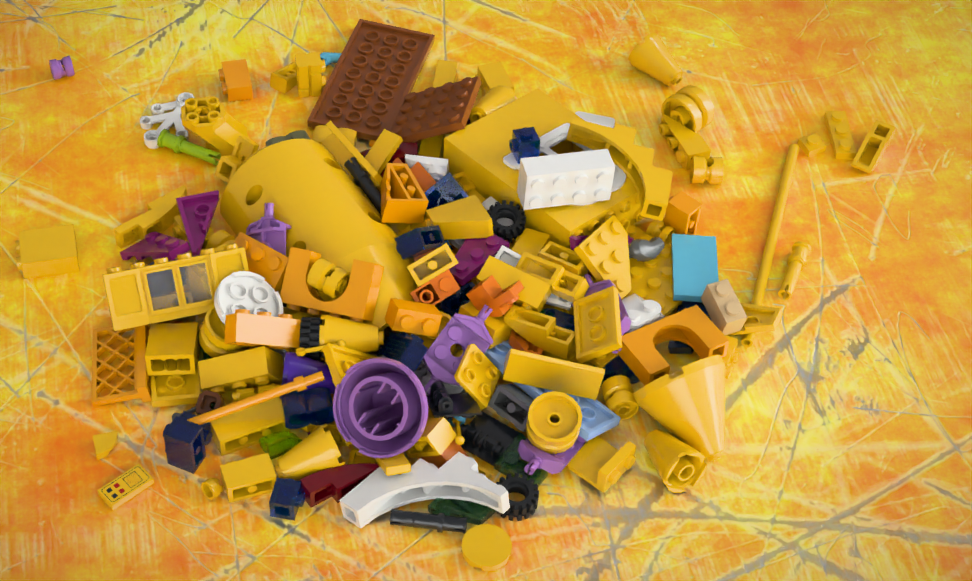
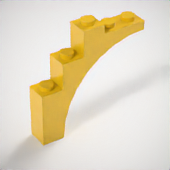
M572 118L566 140L584 145L592 150L608 149L613 162L624 171L638 192L641 203L640 216L663 221L668 205L673 171L652 166L654 149L633 144L636 128L616 123L614 128Z

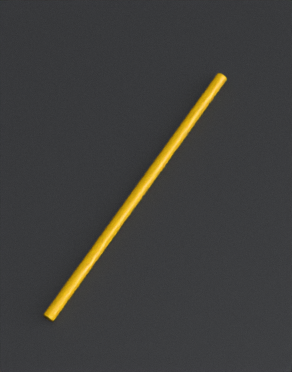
M790 144L751 300V304L762 306L799 152L797 144ZM755 333L743 334L742 345L746 347L752 346Z

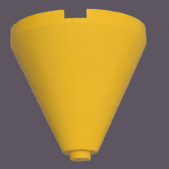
M720 355L710 356L681 367V370L670 375L666 374L643 386L633 394L638 406L680 441L700 451L706 459L708 458L709 462L722 457L721 452L725 450V363Z

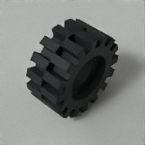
M502 200L501 205L499 201L495 202V206L491 205L487 212L492 218L493 233L512 243L513 238L516 241L517 236L523 233L526 215H524L525 211L523 209L520 210V205L513 206L514 202L510 201V204H506V200ZM500 218H508L511 219L514 222V224L510 226H503L499 224L497 220Z
M301 318L299 348L306 349L319 346L321 318ZM321 352L306 353L304 356L320 360Z
M510 473L506 474V479L502 476L499 482H496L497 485L500 484L505 487L508 494L516 492L525 496V499L522 501H512L509 499L510 508L504 514L501 513V517L505 518L508 515L510 521H513V517H517V521H522V516L528 519L530 514L533 515L535 513V509L538 506L539 490L537 483L534 484L532 478L527 480V475L525 474L521 478L519 473H515V476L512 477Z

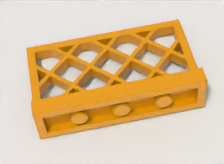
M150 324L114 331L113 326L93 329L91 398L93 407L141 398L143 403L152 401L151 376H147L145 360ZM134 330V333L128 339L122 337L126 331ZM111 335L105 343L99 341V336ZM117 340L121 341L123 344L116 350L110 347ZM128 347L133 348L134 351L128 357L122 355ZM105 351L111 353L104 362L99 359ZM116 358L123 361L116 368L110 366ZM128 365L134 367L128 375L122 373ZM107 369L111 373L104 380L99 378V375ZM119 376L123 380L116 387L109 384L115 377ZM128 383L134 386V391H121ZM105 387L111 390L107 396L98 397V394Z

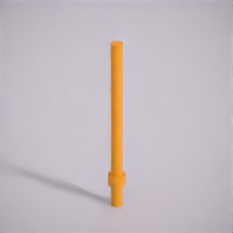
M322 371L306 377H303V375L293 378L294 381L184 420L182 421L183 428L186 431L290 392L306 390L307 386L325 380Z

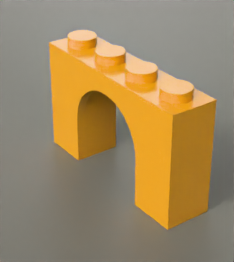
M291 247L280 293L282 303L287 304V309L300 311L301 307L308 308L307 313L321 316L323 311L328 312L330 316L342 318V316L350 317L349 320L363 323L366 320L372 322L384 266L354 259L345 292L339 298L326 302L321 298L317 289L307 283L308 273L313 264L321 258V254Z
M694 305L673 315L666 316L659 321L644 325L635 331L623 334L622 349L620 352L618 351V355L645 386L666 374L669 375L670 365L655 348L659 343L672 340L686 343L704 359L714 355H720L721 358L726 357L729 340L699 306Z

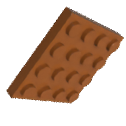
M479 76L473 78L466 77L459 82H448L440 87H429L418 93L411 92L407 94L390 132L401 136L403 143L415 142L465 129L482 84Z

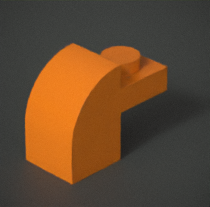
M491 275L476 284L466 296L477 310L481 311L484 305L489 306L487 310L489 308L493 310L489 316L500 317L520 298L518 294L525 287L518 280L502 290Z

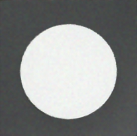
M249 271L234 272L224 278L216 288L214 306L224 325L226 315L235 313L236 309L250 310V314L257 315V312H271L272 317H278V314H283V303L278 291L275 292L271 285L265 281V278L259 274Z

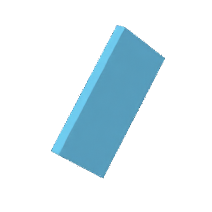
M672 234L673 300L702 302L701 297L707 284L719 281L716 237Z

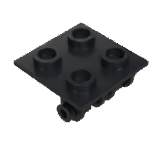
M434 382L430 388V395H426L428 406L434 418L444 417L445 419H450L457 416L472 418L475 415H482L477 402L468 393L449 394L442 382Z
M482 411V415H476L469 424L460 425L461 435L465 439L464 444L460 446L494 466L521 433Z

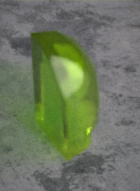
M283 430L260 438L259 444L264 453H269L272 460L285 454L302 439L293 432Z

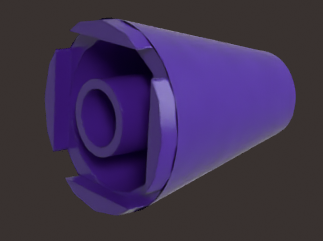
M286 351L282 385L294 381L293 378L303 375V377L319 371H322L325 380L307 386L306 390L300 392L296 390L282 395L280 398L293 399L334 394L336 387L332 381L328 365L306 356H297L294 352Z

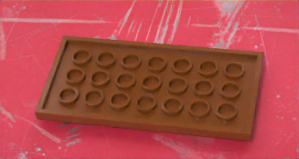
M359 19L307 120L308 127L315 128V126L326 125L331 120L337 128H349L357 131V138L375 141L384 129L390 131L396 116L400 112V107L405 102V96L411 93L434 44L435 35Z

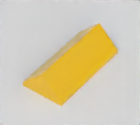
M510 349L505 356L503 380L596 400L605 369Z

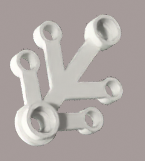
M184 92L178 95L176 101L153 104L151 106L153 116H143L140 118V126L145 130L151 129L155 123L163 122L157 130H149L144 133V143L148 148H158L157 140L160 132L163 129L169 130L173 124L176 129V135H183L187 141L189 140L188 131L182 125L180 116L181 107L185 105V100L195 98L193 94ZM174 109L173 112L164 113L166 110Z

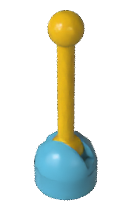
M457 416L453 417V419H447L451 426L456 428L457 437L455 438V443L457 445L464 444L465 439L461 435L460 425L465 423L466 418Z

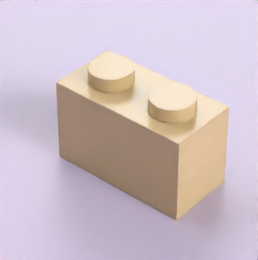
M724 279L707 284L701 300L712 322L724 335L741 331L747 315L729 280Z

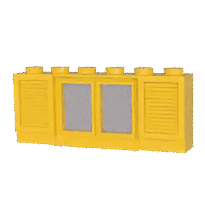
M237 243L223 246L224 250L215 252L214 248L200 250L201 255L192 256L191 252L177 255L178 259L168 261V257L154 259V264L145 266L144 262L130 264L131 269L121 270L120 266L106 269L107 273L102 274L113 330L118 331L207 313V310L214 304L215 291L220 282L234 272L249 271L245 248L238 247Z

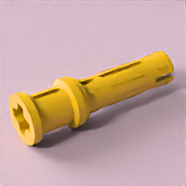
M796 241L792 245V255L787 259V272L778 291V296L783 299L785 292L787 293L785 300L792 298L800 271L805 269L807 265L806 258L811 254L812 248L806 242Z

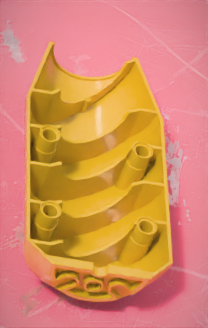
M310 139L281 141L257 150L247 157L235 171L222 195L220 214L237 237L240 232L246 234L249 224L264 217L265 203H273V217L291 226V229L286 230L287 257H289L291 247L320 253L321 258L350 273L354 259L384 266L372 322L364 320L363 323L379 326V330L382 331L389 326L385 321V316L391 298L413 301L409 293L418 286L406 267L415 262L414 255L388 223H381L380 213L325 146ZM317 290L321 298L326 302L335 300L324 294L323 290ZM301 307L300 311L307 313L308 308ZM321 312V315L329 314L328 312ZM342 316V318L349 320L350 318L347 316ZM322 319V325H325V319Z

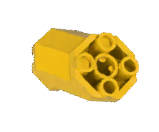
M215 96L188 98L185 100V105L181 107L182 125L205 141L207 149L211 150L212 148L215 152L221 153V156L232 155L238 136L244 135L248 138L247 127L224 111V104L219 102V99Z

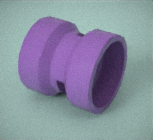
M65 56L61 60H49L54 80L60 79L65 75L68 77L75 75L70 56Z

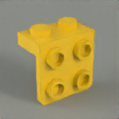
M470 344L465 350L454 378L477 402L482 410L488 406L501 371L475 344Z
M596 436L576 453L567 464V468L604 493L612 484L619 480L620 476L627 469L634 465L636 461V445L628 441L618 450Z

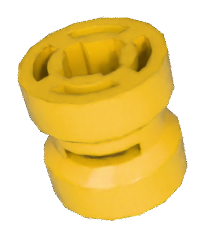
M654 219L648 226L646 234L652 237H660L664 244L669 246L671 244V236L676 234V229L666 226L663 221Z

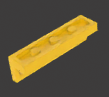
M330 120L326 126L332 133L321 143L352 178L353 176L344 164L347 160L352 163L350 158L355 157L364 171H368L370 179L377 189L381 191L382 177Z

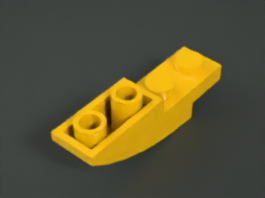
M183 185L147 204V212L114 228L116 244L122 249L139 239H145V235L155 231L159 233L165 232L173 225V217L180 215L176 198L187 196V187Z

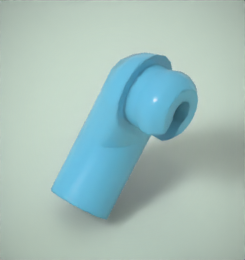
M323 52L320 54V58L325 60L326 67L331 63H337L342 53Z

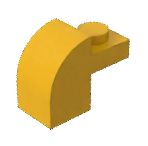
M244 135L238 136L232 155L221 156L215 176L228 183L243 161L258 150L259 144Z

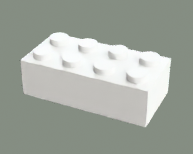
M608 149L520 158L517 194L523 210L610 200L615 165Z

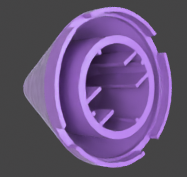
M371 358L350 367L345 372L346 375L341 383L337 384L333 397L334 419L342 437L346 442L350 441L355 447L360 449L358 452L374 458L393 457L410 449L423 434L428 419L427 396L418 377L404 364L389 358Z

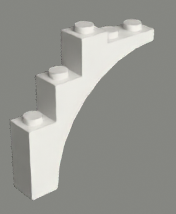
M460 452L455 454L439 469L434 464H429L421 458L410 466L411 472L402 473L401 475L387 476L382 468L379 467L340 499L343 517L359 528L364 527L376 517L392 509L431 499L471 501L488 506L502 514L510 508L506 488L492 482L484 474H479L477 462L472 457H467Z

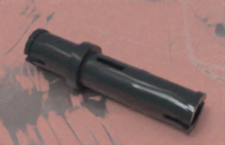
M355 157L350 158L352 163L347 160L344 166L353 176L354 183L361 187L381 215L380 191L370 179L368 171H364Z
M392 509L390 525L435 529L438 533L452 531L465 534L467 517L447 516L443 512H440L438 515Z

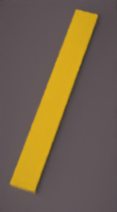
M438 60L432 87H440L448 82L455 83L458 62ZM445 134L421 140L418 156L440 158Z

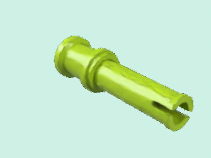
M163 129L159 134L157 140L159 147H167L173 149L174 153L179 154L183 152L215 166L218 165L219 161L215 158L220 160L221 153L189 142L185 136L171 134L167 129Z

